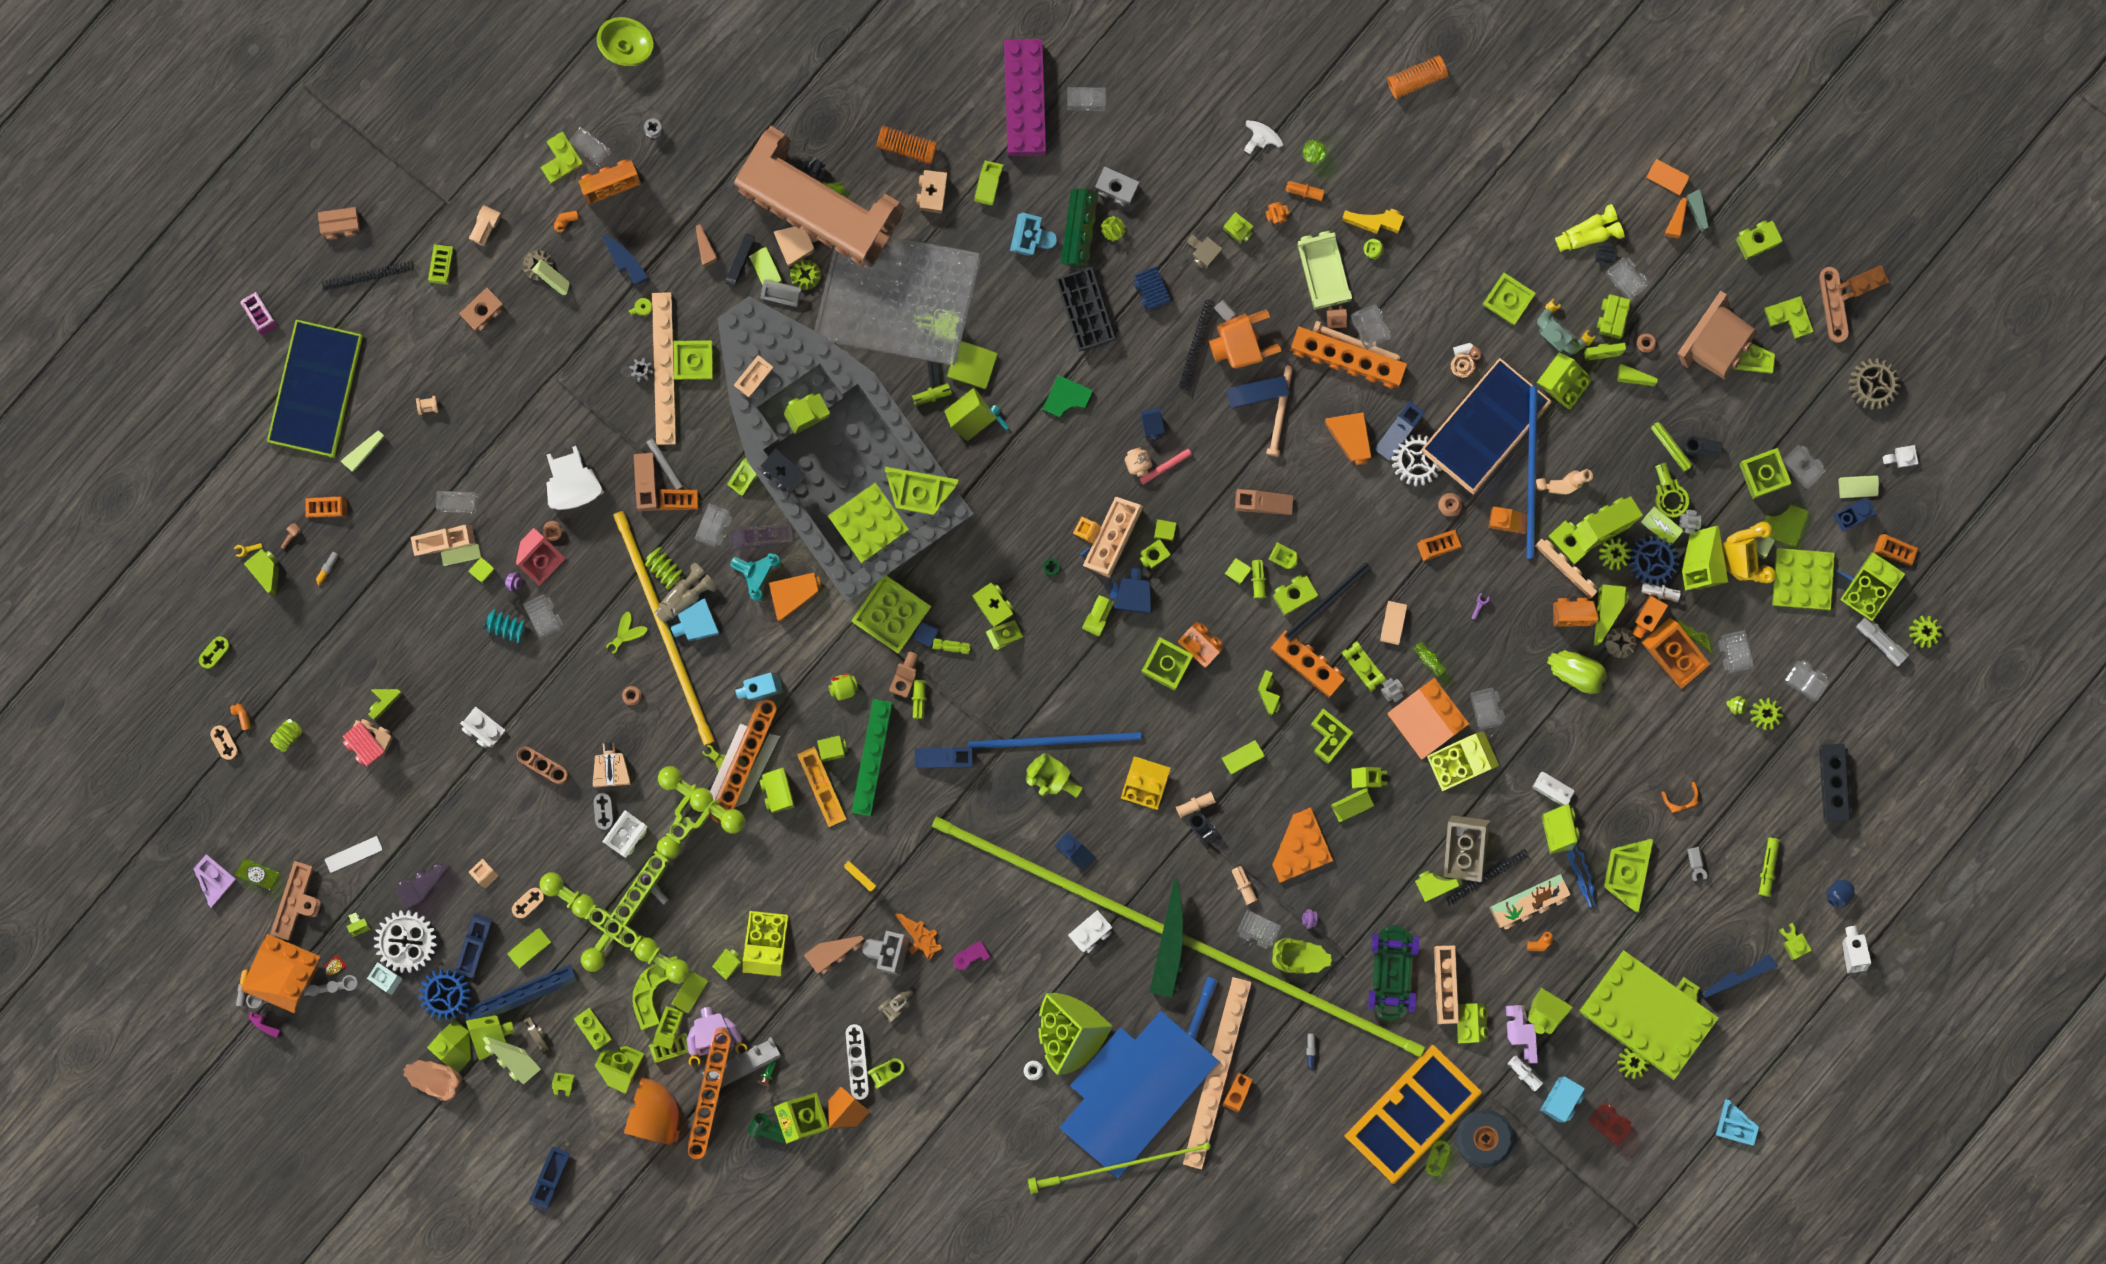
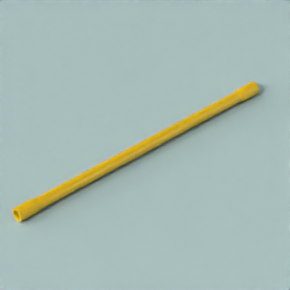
M624 511L615 513L613 515L623 536L689 703L704 746L711 744L715 740L706 723L667 622L663 623L654 613L660 607L659 601L630 531Z

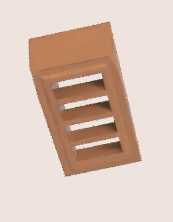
M700 224L697 225L696 232L703 266L706 267L717 262V258Z

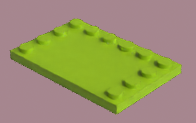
M1624 950L1579 1011L1580 1014L1673 1080L1719 1018Z

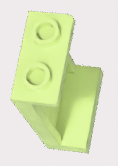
M1321 232L1318 237L1312 238V235L1302 237L1297 245L1314 310L1350 302L1352 296L1348 289L1335 232Z

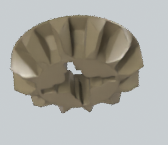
M535 250L529 252L524 257L523 270L529 278L543 280L532 270L535 265L533 259L535 258L538 262L543 260L553 268L552 258L545 251Z
M1623 627L1610 631L1605 641L1608 652L1617 658H1625L1631 655L1637 644L1635 635L1629 629ZM1622 635L1623 641H1626L1629 644L1623 645L1620 651L1619 644H1616L1613 641L1619 640Z

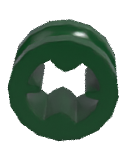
M1054 558L1044 561L1043 572L1045 575L1050 577L1057 575L1060 570L1059 562ZM1050 562L1053 563V566L1056 565L1057 567L1053 572H1049V569L1046 570Z

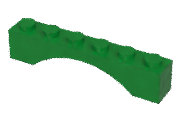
M873 699L852 814L867 817L872 815L881 759L893 705L892 702Z

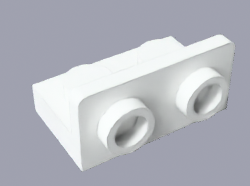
M477 707L460 723L463 726L462 731L470 737L474 734L479 738L476 742L485 749L487 746L492 749L506 732V730Z
M1544 772L1540 773L1532 786L1533 789L1561 806L1569 804L1570 798L1574 793L1573 789Z
M1097 910L1068 936L1082 952L1087 951L1089 953L1097 946L1096 941L1100 938L1105 940L1112 934L1110 931L1112 926Z

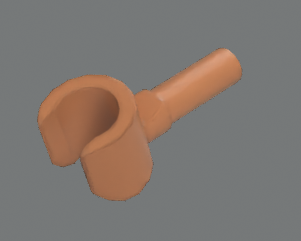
M291 524L286 529L290 534L281 545L282 549H285L289 542L300 533V528L296 524Z

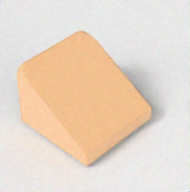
M483 859L469 871L484 889L498 877V874Z

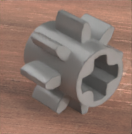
M645 358L641 362L635 359V365L629 366L631 370H634L631 377L637 376L638 382L642 378L648 381V374H653V371L648 369L652 364H646ZM639 366H641L642 368H645V369H644V371H645L644 374H641V372H638V371H639V370H638V367H639Z
M1686 510V514L1680 515V528H1684L1685 533L1694 534L1695 529L1699 530L1701 527V515H1697L1695 510Z
M1390 678L1383 683L1384 688L1381 689V692L1387 701L1393 699L1394 702H1397L1403 698L1401 693L1405 689L1398 679L1393 681Z

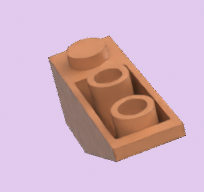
M653 453L634 454L637 509L639 512L658 510Z
M1236 490L1235 511L1292 515L1293 495L1256 490Z
M857 936L820 943L804 956L817 974L822 973L824 975L832 969L831 964L835 961L840 963L847 958L846 953L851 949L856 951L863 946L862 941L864 938Z

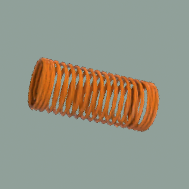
M1438 55L1430 59V61H1424L1417 66L1408 68V70L1405 69L1402 73L1399 72V74L1396 73V75L1387 77V81L1393 96L1398 99L1402 95H1408V92L1411 94V91H1417V88L1420 90V87L1423 88V85L1426 87L1433 84V82H1439V79L1448 78L1449 75L1443 59Z
M882 126L876 148L889 150V153L891 151L892 153L895 152L899 156L902 154V157L905 155V157L908 156L912 160L915 158V161L918 159V161L921 160V162L931 165L936 152L937 142L929 140L924 156L928 139L925 141V138H923L918 152L922 137L919 138L917 144L918 136L915 139V135L912 137V134H910L904 151L909 133L905 137V132L902 135L901 130L895 146L899 130H897L894 138L896 129L892 133V128L889 131V126Z

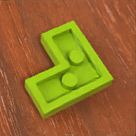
M563 131L546 141L556 158L540 168L551 184L583 165V162Z
M1801 296L1764 309L1770 327L1788 321L1794 339L1813 333Z

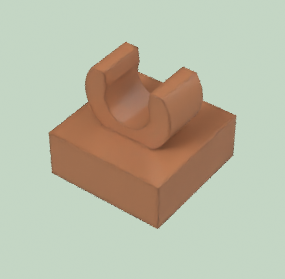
M1339 306V310H1332V307H1329L1327 311V327L1329 329L1347 327L1346 309H1343L1342 306Z

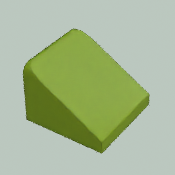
M1157 519L1154 539L1173 542L1176 523Z
M481 557L468 572L484 584L495 569Z
M1235 559L1225 572V575L1240 585L1252 568Z

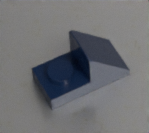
M1068 831L1054 845L1082 871L1096 858Z

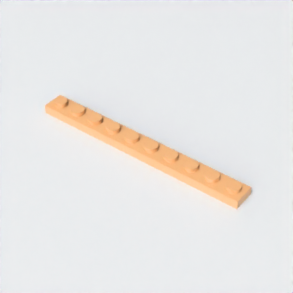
M1232 978L1212 1053L1219 1062L1206 1076L1187 1149L1201 1146L1206 1142L1209 1143L1251 986L1249 981ZM1201 1149L1186 1153L1183 1165L1202 1169L1207 1150Z

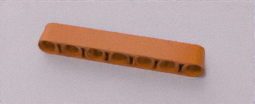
M761 700L757 703L716 799H719L718 805L727 811L734 809L775 715L776 705L771 700ZM765 703L770 705V711L767 714L762 711V706ZM757 721H761L763 725L760 731H756L754 728V724ZM750 738L755 741V746L752 749L747 747V741ZM745 756L747 764L742 767L739 764V759ZM737 773L740 780L737 784H733L731 778ZM727 791L732 794V799L729 802L724 800V794ZM710 814L713 821L721 823V820Z
M724 1027L714 1030L688 1142V1153L693 1159H700L706 1153L731 1041L730 1032ZM720 1034L727 1036L725 1041H718L716 1038ZM715 1053L723 1055L719 1060H715L712 1056ZM712 1071H715L719 1074L716 1078H710L708 1076V1074ZM706 1090H713L714 1095L708 1097L704 1092ZM707 1108L710 1110V1113L703 1115L700 1113V1110ZM702 1126L706 1128V1131L698 1133L696 1129ZM694 1145H700L702 1149L698 1152H695L692 1150V1147Z

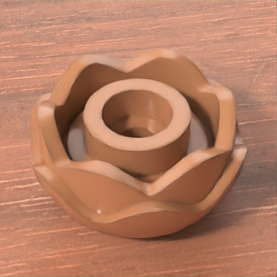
M1447 493L1441 497L1438 507L1444 516H1456L1462 509V500L1454 493Z

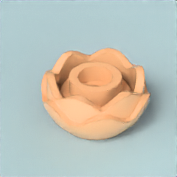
M1458 354L1451 362V369L1456 376L1465 378L1472 374L1475 364L1471 356Z

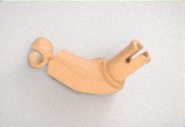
M1588 469L1581 472L1574 470L1562 480H1550L1549 484H1546L1545 478L1537 479L1536 489L1539 491L1549 489V493L1567 495L1581 488L1584 482L1591 481L1593 474Z

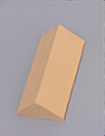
M1115 497L1083 566L1110 578L1141 514L1143 506Z

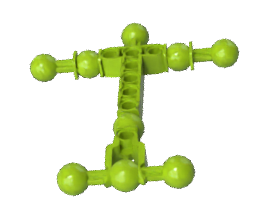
M666 766L658 774L659 785L665 790L676 789L685 797L675 810L677 817L670 828V833H667V836L662 837L658 841L657 851L654 852L655 855L647 861L612 914L602 908H598L599 905L595 904L591 896L582 894L580 891L574 893L566 888L559 874L549 872L541 877L540 889L545 895H558L569 903L567 908L571 909L575 916L589 920L594 926L604 932L594 948H588L582 953V967L589 972L599 971L605 963L604 953L615 939L623 946L631 947L630 950L634 951L635 956L639 960L648 962V964L655 962L665 969L666 976L671 982L680 984L689 977L690 969L685 961L669 959L660 953L662 948L658 947L653 939L640 936L637 931L628 925L667 869L668 863H671V860L679 855L681 845H683L682 841L687 839L695 828H702L710 814L720 819L722 828L730 834H736L743 829L745 818L736 809L727 811L718 805L719 799L713 800V795L708 789L697 788L696 784L691 786L683 781L682 775L676 767ZM689 803L695 811L703 812L696 823L692 822L690 817L683 815V811ZM679 826L684 829L682 837H677L675 834V830ZM658 858L662 860V867L660 869H656L653 865L654 861ZM647 874L652 879L649 885L643 883V877ZM636 890L641 894L638 901L632 899V893ZM625 906L630 910V914L627 917H623L621 914V910ZM597 912L603 914V919L599 923L594 918ZM614 922L619 926L617 933H612L610 930V926ZM629 933H632L635 937L632 944H628L626 941V936Z

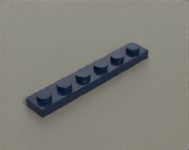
M571 964L463 1009L466 1020L498 1016L565 986H569L577 982Z

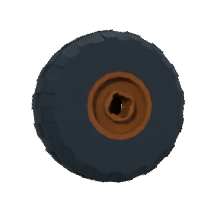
M1482 1109L1471 1112L1460 1122L1456 1132V1145L1459 1153L1467 1162L1477 1167L1488 1168L1500 1164L1509 1156L1514 1144V1133L1510 1123L1503 1115L1493 1110Z

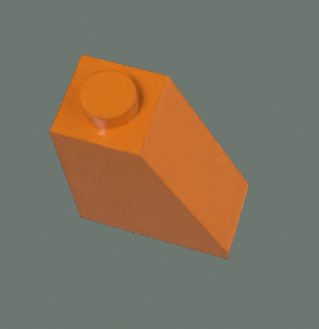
M1364 413L1325 419L1326 427L1351 463L1356 462V465L1366 464L1367 460H1370L1371 454Z
M814 573L769 583L778 622L786 619L819 593L818 588H821L819 576L815 577Z

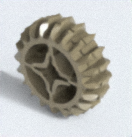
M1871 358L1867 360V364L1862 361L1860 363L1861 367L1856 366L1854 368L1856 372L1850 374L1855 379L1849 380L1850 384H1854V386L1849 388V391L1855 390L1856 393L1852 395V398L1859 397L1856 401L1857 404L1864 401L1863 408L1870 404V410H1873L1876 404L1879 410L1882 408V404L1885 407L1889 406L1888 401L1894 402L1893 396L1899 395V392L1894 390L1901 388V385L1895 384V382L1900 381V377L1894 378L1898 371L1894 370L1891 372L1890 369L1893 365L1890 364L1886 367V360L1879 364V358L1875 359L1874 364ZM1867 370H1877L1874 377L1862 375ZM1883 373L1888 378L1889 387L1882 381ZM1877 378L1876 384L1878 386L1872 390L1873 383L1871 382H1873ZM1860 381H1862V384L1866 385L1867 395L1863 393L1860 387ZM1876 391L1887 393L1883 398H1872Z

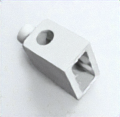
M1857 926L1845 928L1847 937L1842 942L1847 973L1867 971L1871 960L1865 935H1858Z

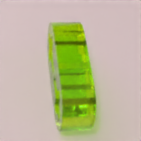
M1437 1141L1432 1146L1425 1166L1426 1172L1429 1175L1438 1176L1442 1173L1450 1152L1447 1142ZM1444 1144L1446 1152H1442L1440 1158H1438L1436 1146ZM1437 1159L1439 1160L1437 1166L1440 1169L1439 1171H1435L1434 1173H1432V1169L1429 1168V1165L1434 1164L1435 1160Z

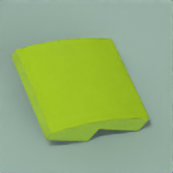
M958 341L947 377L980 389H986L998 353Z

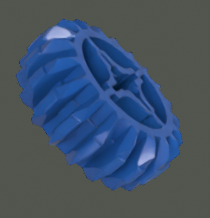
M440 969V975L436 971H432L434 978L427 975L426 978L429 982H421L422 985L426 986L425 989H419V992L424 993V996L418 997L419 1000L425 999L421 1007L428 1006L425 1013L428 1014L432 1010V1018L439 1014L438 1020H442L443 1015H445L446 1020L449 1021L450 1014H452L453 1018L456 1019V1011L460 1014L464 1013L461 1006L468 1008L464 1000H471L470 997H465V993H471V990L464 989L469 983L465 982L462 984L461 982L465 977L460 976L457 979L459 973L455 971L451 975V969H447L446 974H444L443 969ZM441 979H451L457 986L446 988ZM436 982L438 992L430 998V989ZM442 989H445L446 992L450 991L447 995V1000L445 998H438L443 994ZM460 991V999L454 1007L452 996ZM443 1001L449 1010H438L432 1004Z

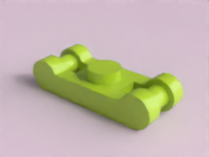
M1356 641L1352 644L1353 647L1349 650L1345 649L1341 654L1369 691L1373 692L1377 685L1383 684L1387 680ZM1358 653L1360 658L1354 661L1352 656ZM1373 673L1375 678L1370 681L1367 676Z

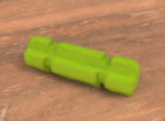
M934 639L933 649L936 650L943 649V651L959 653V651L963 654L970 653L971 646L969 643L960 644V642L942 641V639Z

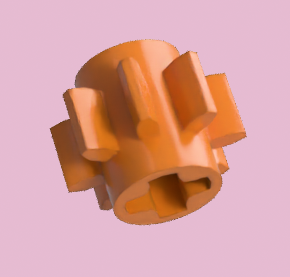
M1276 202L1268 206L1269 210L1266 211L1268 221L1273 220L1274 224L1287 221L1286 216L1290 214L1287 205L1283 206L1282 202Z

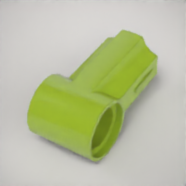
M1099 595L1082 629L1100 636L1114 602Z

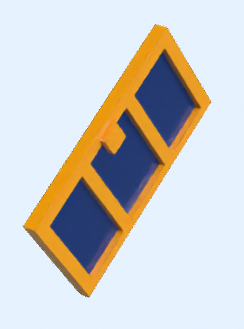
M1431 1045L1344 1137L1390 1183L1395 1185L1480 1097L1482 1092L1434 1045Z

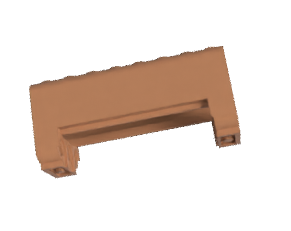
M770 126L760 137L735 179L734 184L739 188L738 192L750 200L755 198L754 201L767 210L770 207V211L782 219L787 217L786 221L798 229L802 226V230L813 238L819 236L818 240L828 247L832 248L834 245L836 251L847 258L850 255V259L858 265L864 267L866 264L872 267L902 220L903 212L906 208L897 200L884 194L877 203L873 204L870 211H867L788 164L785 160L789 155L787 153L792 140L781 131Z

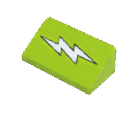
M1653 507L1641 521L1655 535H1659L1661 540L1667 538L1665 542L1667 545L1670 542L1674 543L1683 532V529L1656 507Z

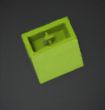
M1559 352L1537 381V384L1551 397L1566 408L1571 409L1593 379L1574 359Z

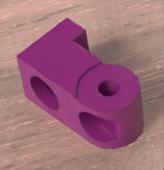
M980 940L958 953L954 957L953 963L957 969L965 970L969 967L970 963L982 957L983 961L991 957Z

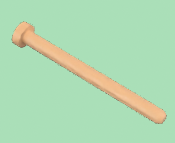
M1316 321L1314 325V332L1398 361L1400 360V356L1321 326L1319 321Z
M1287 365L1285 367L1284 376H1286L1289 388L1292 375V366ZM1288 396L1279 398L1271 447L1267 449L1266 453L1270 456H1280L1278 446Z

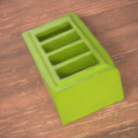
M434 244L428 278L430 283L448 285L453 253L452 246ZM437 251H447L448 255L437 254ZM437 258H442V259H447V261H446V262H439V261H436V259H437ZM436 265L446 266L445 269L435 268ZM435 272L444 273V277L434 276Z
M1620 364L1617 377L1618 382L1655 386L1657 384V378Z
M668 1006L665 1007L655 1033L654 1044L668 1049L672 1048L684 1015L683 1011ZM667 1015L672 1016V1017H675V1018H678V1019L675 1020V1019L669 1018V1017H667Z
M684 1033L676 1036L674 1042L678 1052L674 1053L672 1047L669 1049V1055L666 1054L664 1047L654 1043L650 1044L649 1048L654 1063L656 1064L689 1053L687 1034ZM679 1039H682L685 1050H681ZM658 1046L660 1047V1050H661V1053H662V1056H663V1057H660V1058H659V1055H658V1052H657V1049H656V1047H658Z

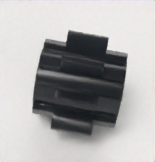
M810 157L809 160L804 161L802 172L815 180H818V178L822 179L825 173V164L816 158Z
M1604 243L1603 245H1598L1595 262H1599V266L1609 267V265H1614L1617 248L1612 247L1613 244Z

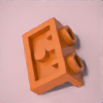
M1198 622L1193 624L1177 641L1189 653L1193 654V657L1205 668L1224 649L1222 642L1217 637H1213L1205 625Z

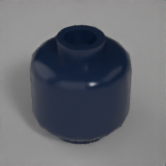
M1836 880L1826 891L1828 903L1834 908H1845L1855 897L1854 886L1848 880Z

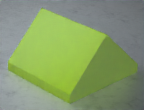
M975 388L971 389L945 410L950 427L966 441L972 439L997 419Z

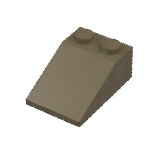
M1452 815L1448 821L1443 877H1460L1463 880L1482 882L1489 840L1490 820Z

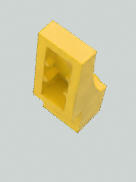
M1394 209L1386 210L1384 214L1362 215L1345 210L1342 221L1375 234L1378 233L1380 227L1398 234L1404 216L1401 215V212Z

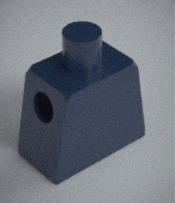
M1132 568L1130 579L1122 578L1114 610L1150 614L1149 581L1142 580V569Z

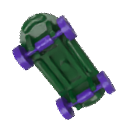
M1396 925L1383 928L1379 934L1372 933L1371 952L1375 954L1373 989L1369 990L1368 1010H1374L1378 1017L1386 1021L1399 1020L1407 1012L1415 1013L1416 993H1411L1413 955H1418L1419 936H1413L1412 938L1406 929Z

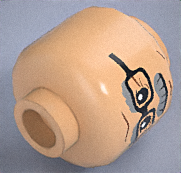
M1139 447L1127 452L1128 455L1125 457V462L1129 473L1137 474L1138 477L1148 474V470L1152 467L1148 451L1142 450Z

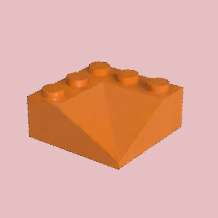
M267 934L257 952L241 991L295 1013L318 970L320 956Z

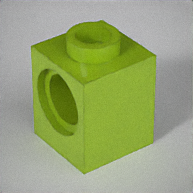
M1160 539L1140 553L1142 564L1146 568L1149 566L1151 570L1170 557V553ZM1149 552H1158L1159 558L1151 560L1148 556Z

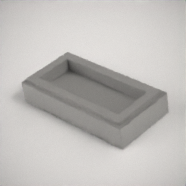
M764 279L761 299L798 307L802 288Z

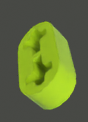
M220 636L213 639L199 657L200 665L206 669L214 668L230 648L229 641ZM224 641L223 645L225 648H220L217 652H214L218 647L216 643ZM212 653H214L213 657L211 658V661H213L212 664L207 663L205 665L204 657H210Z

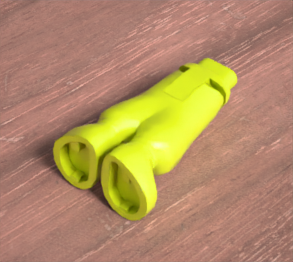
M1607 205L1603 215L1596 214L1562 232L1561 236L1556 237L1555 240L1560 252L1604 242L1610 236H1615L1618 239L1624 238V231L1619 222L1606 228L1603 227L1607 223L1618 220L1613 205Z

